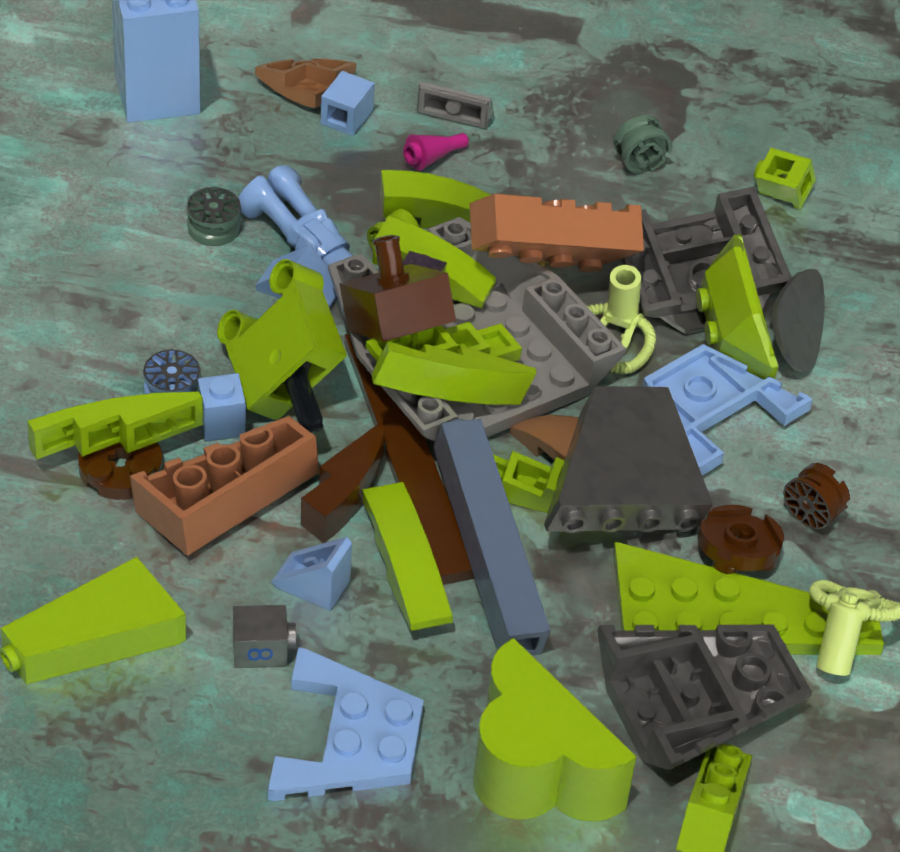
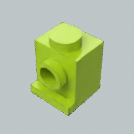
M770 148L765 159L758 162L754 171V181L757 183L759 194L792 203L793 207L801 210L816 181L812 159L775 148Z

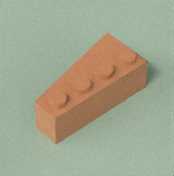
M492 194L470 203L472 250L488 252V256L491 258L516 256L519 257V261L522 263L547 261L549 266L554 268H564L573 265L579 266V271L597 272L602 270V265L644 251L641 205L628 204L624 209L612 211L611 203L596 202L594 205L576 207L575 200L561 199L542 203V197Z
M287 416L239 434L240 441L230 445L215 443L203 448L204 454L185 462H182L180 457L163 463L164 470L148 476L145 471L130 476L135 512L188 556L319 473L316 436L293 418Z

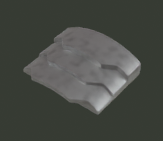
M754 186L718 194L714 211L651 224L646 209H642L644 251L618 260L622 262V265H630L637 268L641 274L639 305L643 316L661 318L684 334L705 332L704 327L707 320L705 313L699 312L697 308L696 289L701 288L705 271L733 235L742 234L762 311L771 294L782 290L792 278Z

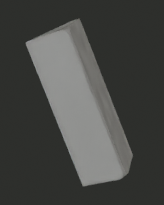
M420 81L417 102L418 113L484 129L488 128L494 111L491 98Z

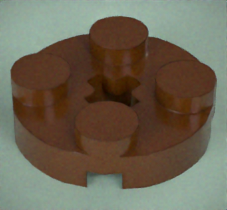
M156 442L127 453L122 444L117 443L83 457L79 453V475L87 487L89 483L97 489L98 495L113 500L132 499L133 493L130 476L141 471H145L148 476L163 470L162 450L159 443ZM127 459L125 466L121 467L116 466L114 460Z
M742 505L718 506L708 512L707 519H702L698 533V544L705 555L713 560V567L719 572L732 574L737 570L770 571L776 568L784 542V533L780 525L766 514L764 520L751 515L753 508Z

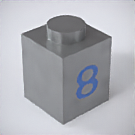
M286 605L233 606L234 668L287 667L288 649H296L295 622H287Z

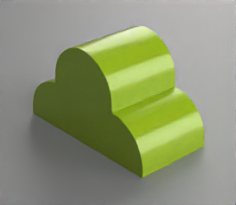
M514 638L506 642L493 657L487 705L479 723L473 785L480 801L492 812L506 818L518 820L539 817L554 807L569 817L591 822L607 820L624 811L627 807L636 756Z

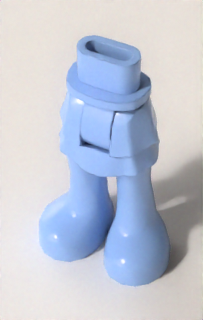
M281 165L272 169L268 176V181L263 175L257 176L239 195L241 213L245 217L253 219L261 216L263 213L267 214L287 238V243L294 247L295 250L310 245L327 266L353 256L349 252L350 245L341 236L337 226L328 217L324 209L318 210L315 208L301 188L302 181L299 174L290 166ZM283 202H288L301 218L297 220Z

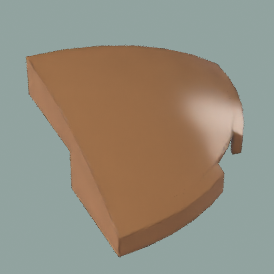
M323 58L294 62L293 59L256 66L255 74L282 96L316 109L321 106V96L341 71L354 74L356 62Z
M556 414L538 416L510 427L509 433L536 457L546 452L554 460L556 457L565 460L579 417Z

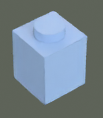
M341 71L321 96L320 124L354 136L373 111L375 83Z
M239 373L198 378V391L203 397V425L201 427L204 441L240 437L239 434L245 433L246 403Z

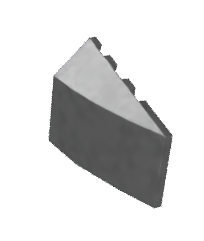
M599 625L598 627L606 692L641 760L668 770L810 698L812 694L809 685L774 625H717L716 630H698L696 625H679L678 630H655L654 625H635L634 631H616L614 625Z

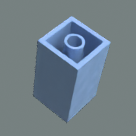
M112 0L115 78L127 123L200 114L199 9L196 0Z

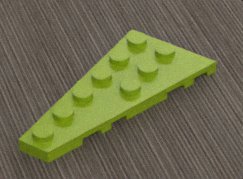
M619 542L614 543L613 557L621 631H634L635 625H654L655 630H678L679 625H696L698 630H716L717 625H774L791 655H819L829 610L815 602L811 598L810 592L738 573L725 574L711 566ZM868 618L866 622H862L855 655H881L884 642L880 622L869 620Z

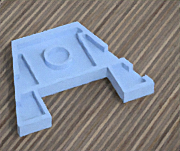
M704 344L645 377L642 386L669 387L702 476L721 465L724 452L702 433L703 431L753 401L759 403L785 426L810 411L813 399L802 392H799L798 396L782 389V382L768 377L763 380L747 372V365Z
M298 647L291 690L336 696L323 762L275 756L268 786V800H285L286 794L307 792L308 797L325 795L326 789L350 786L352 791L410 784L424 700L310 650Z

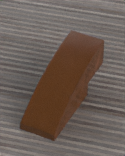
M380 423L320 466L319 485L301 498L300 525L322 543H326L338 533L363 504L362 489L373 487L384 454L385 427Z

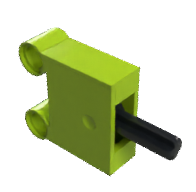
M282 259L273 267L269 279L271 290L282 297L259 319L235 309L227 311L219 321L217 337L226 346L234 372L239 373L248 410L274 420H279L289 409L294 407L299 424L311 433L319 432L324 426L322 423L323 417L312 388L345 359L347 354L323 293L324 281L322 275L294 261Z

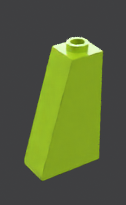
M135 557L1 627L2 647L0 648V658L9 672L16 671L26 684L179 645L186 641V614L139 558Z

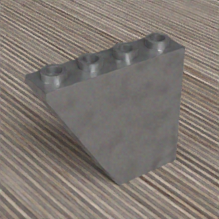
M594 387L580 412L544 523L546 531H565L567 533L604 531L610 533L627 530H641L643 532L679 530L686 532L698 529L702 519L705 518L713 503L669 387Z

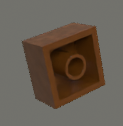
M388 235L374 239L373 244L375 245L379 273L339 283L348 331L385 342L455 322L456 317L448 273L415 264L404 266L399 243L400 237L397 235Z

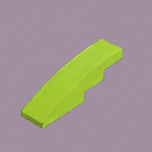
M470 321L446 329L441 325L388 340L389 342L419 351L422 350L424 344L455 353L458 352L460 346H464L514 362L520 360L522 347L502 323L476 330ZM375 339L366 341L365 347L377 362L387 341L382 342Z
M387 341L372 372L373 384L449 401L487 405H520L537 371L534 367L464 346H460L458 352L455 353L424 344L422 350L419 351Z
M199 391L149 393L110 398L65 408L27 421L29 449L36 460L72 446H76L82 457L117 443H121L126 452L130 453L203 425V397Z
M512 451L508 460L493 454L508 502L531 510L548 513L565 460L556 457L553 464L548 466L515 451Z
M398 482L362 489L363 504L374 525L375 542L386 564L387 581L410 630L414 631L453 623V615L439 570L404 483Z

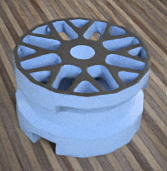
M163 350L152 355L145 362L143 377L145 379L144 394L197 392L198 378H201L199 362L193 355L181 350ZM172 355H175L176 361H172Z

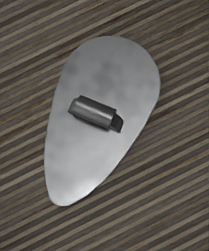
M807 269L795 274L780 291L773 309L770 311L774 335L780 352L786 362L798 372H805L814 367L821 343L825 295L823 279L816 269Z

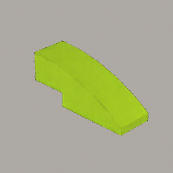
M381 170L380 196L383 218H386L396 209H404L412 214L414 218H419L420 228L422 229L431 228L458 217L471 223L470 203L491 195L472 185L430 173L406 170Z
M388 216L375 239L388 235L399 236L404 266L415 264L448 273L452 299L483 308L496 284V277L462 250L437 235L394 217ZM373 244L372 263L378 265L375 245Z

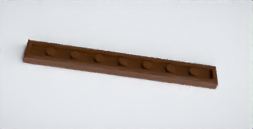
M345 334L344 345L374 426L380 423L385 427L384 453L395 483L403 482L428 539L443 585L474 579L453 508L425 436L418 431L380 385L373 384L372 375L356 357L350 335Z

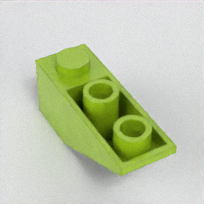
M719 744L706 751L688 801L676 850L681 852L725 851L753 755L743 753L740 748L731 744Z

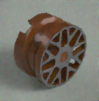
M810 463L799 473L798 477L793 478L785 485L783 491L785 503L792 515L806 527L815 530L823 529L831 523L835 517L848 508L846 503L850 500L849 489L845 482L841 481L839 483L833 476L836 471L821 463Z

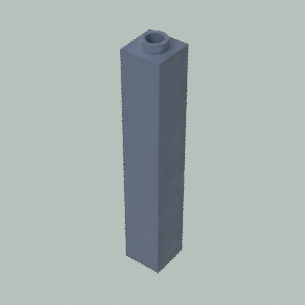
M454 419L441 423L434 444V450L496 649L498 651L502 645L514 638L531 655H539L542 653L548 639L550 628L482 420Z

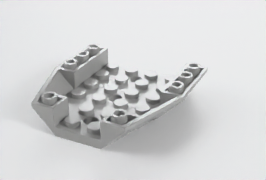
M458 217L428 228V232L456 246L479 262L496 277V284L483 308L453 300L456 321L442 326L446 329L470 321L476 330L502 323L522 347L521 358L515 362L536 368L537 374L520 405H487L449 401L411 394L384 386L381 387L418 431L433 441H436L441 423L454 419H481L486 435L489 437L527 419L538 417L587 397L594 387L599 384L626 354V348L555 273L538 263H522L519 261V257L516 256L491 258L488 256V252L472 250L471 223ZM362 253L328 265V271L345 323L346 318L339 283L379 273V269L376 270ZM348 331L356 357L372 375L377 361L365 347L366 341L372 338Z

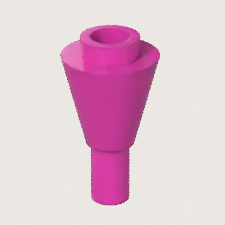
M465 133L448 137L411 134L405 141L403 155L406 162L416 171H422L449 154L450 151L467 147L469 140Z

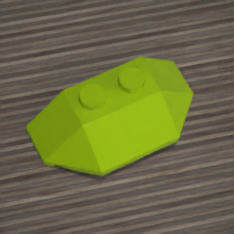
M742 234L733 235L705 271L701 288L696 289L697 308L699 312L705 313L707 320L704 327L707 344L713 345L715 350L747 365V372L763 380L768 377L775 379L779 366L773 351Z

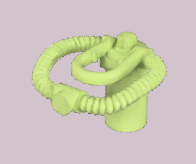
M620 265L611 271L608 302L604 305L596 303L595 305L587 306L594 315L603 314L600 321L606 327L609 323L626 328L625 333L621 335V343L626 350L629 347L635 328L639 327L644 334L645 341L640 353L629 362H617L609 371L611 374L615 372L616 375L619 373L621 375L623 373L628 374L639 370L652 356L656 344V334L653 326L643 317V314L639 313L641 274L637 268L630 265Z
M829 580L814 582L809 588L811 598L820 605L825 606L826 610H829L816 667L834 675H850L862 622H866L868 618L869 620L879 622L900 619V603L882 598V595L875 590L867 591L851 587L845 588V586L838 585Z

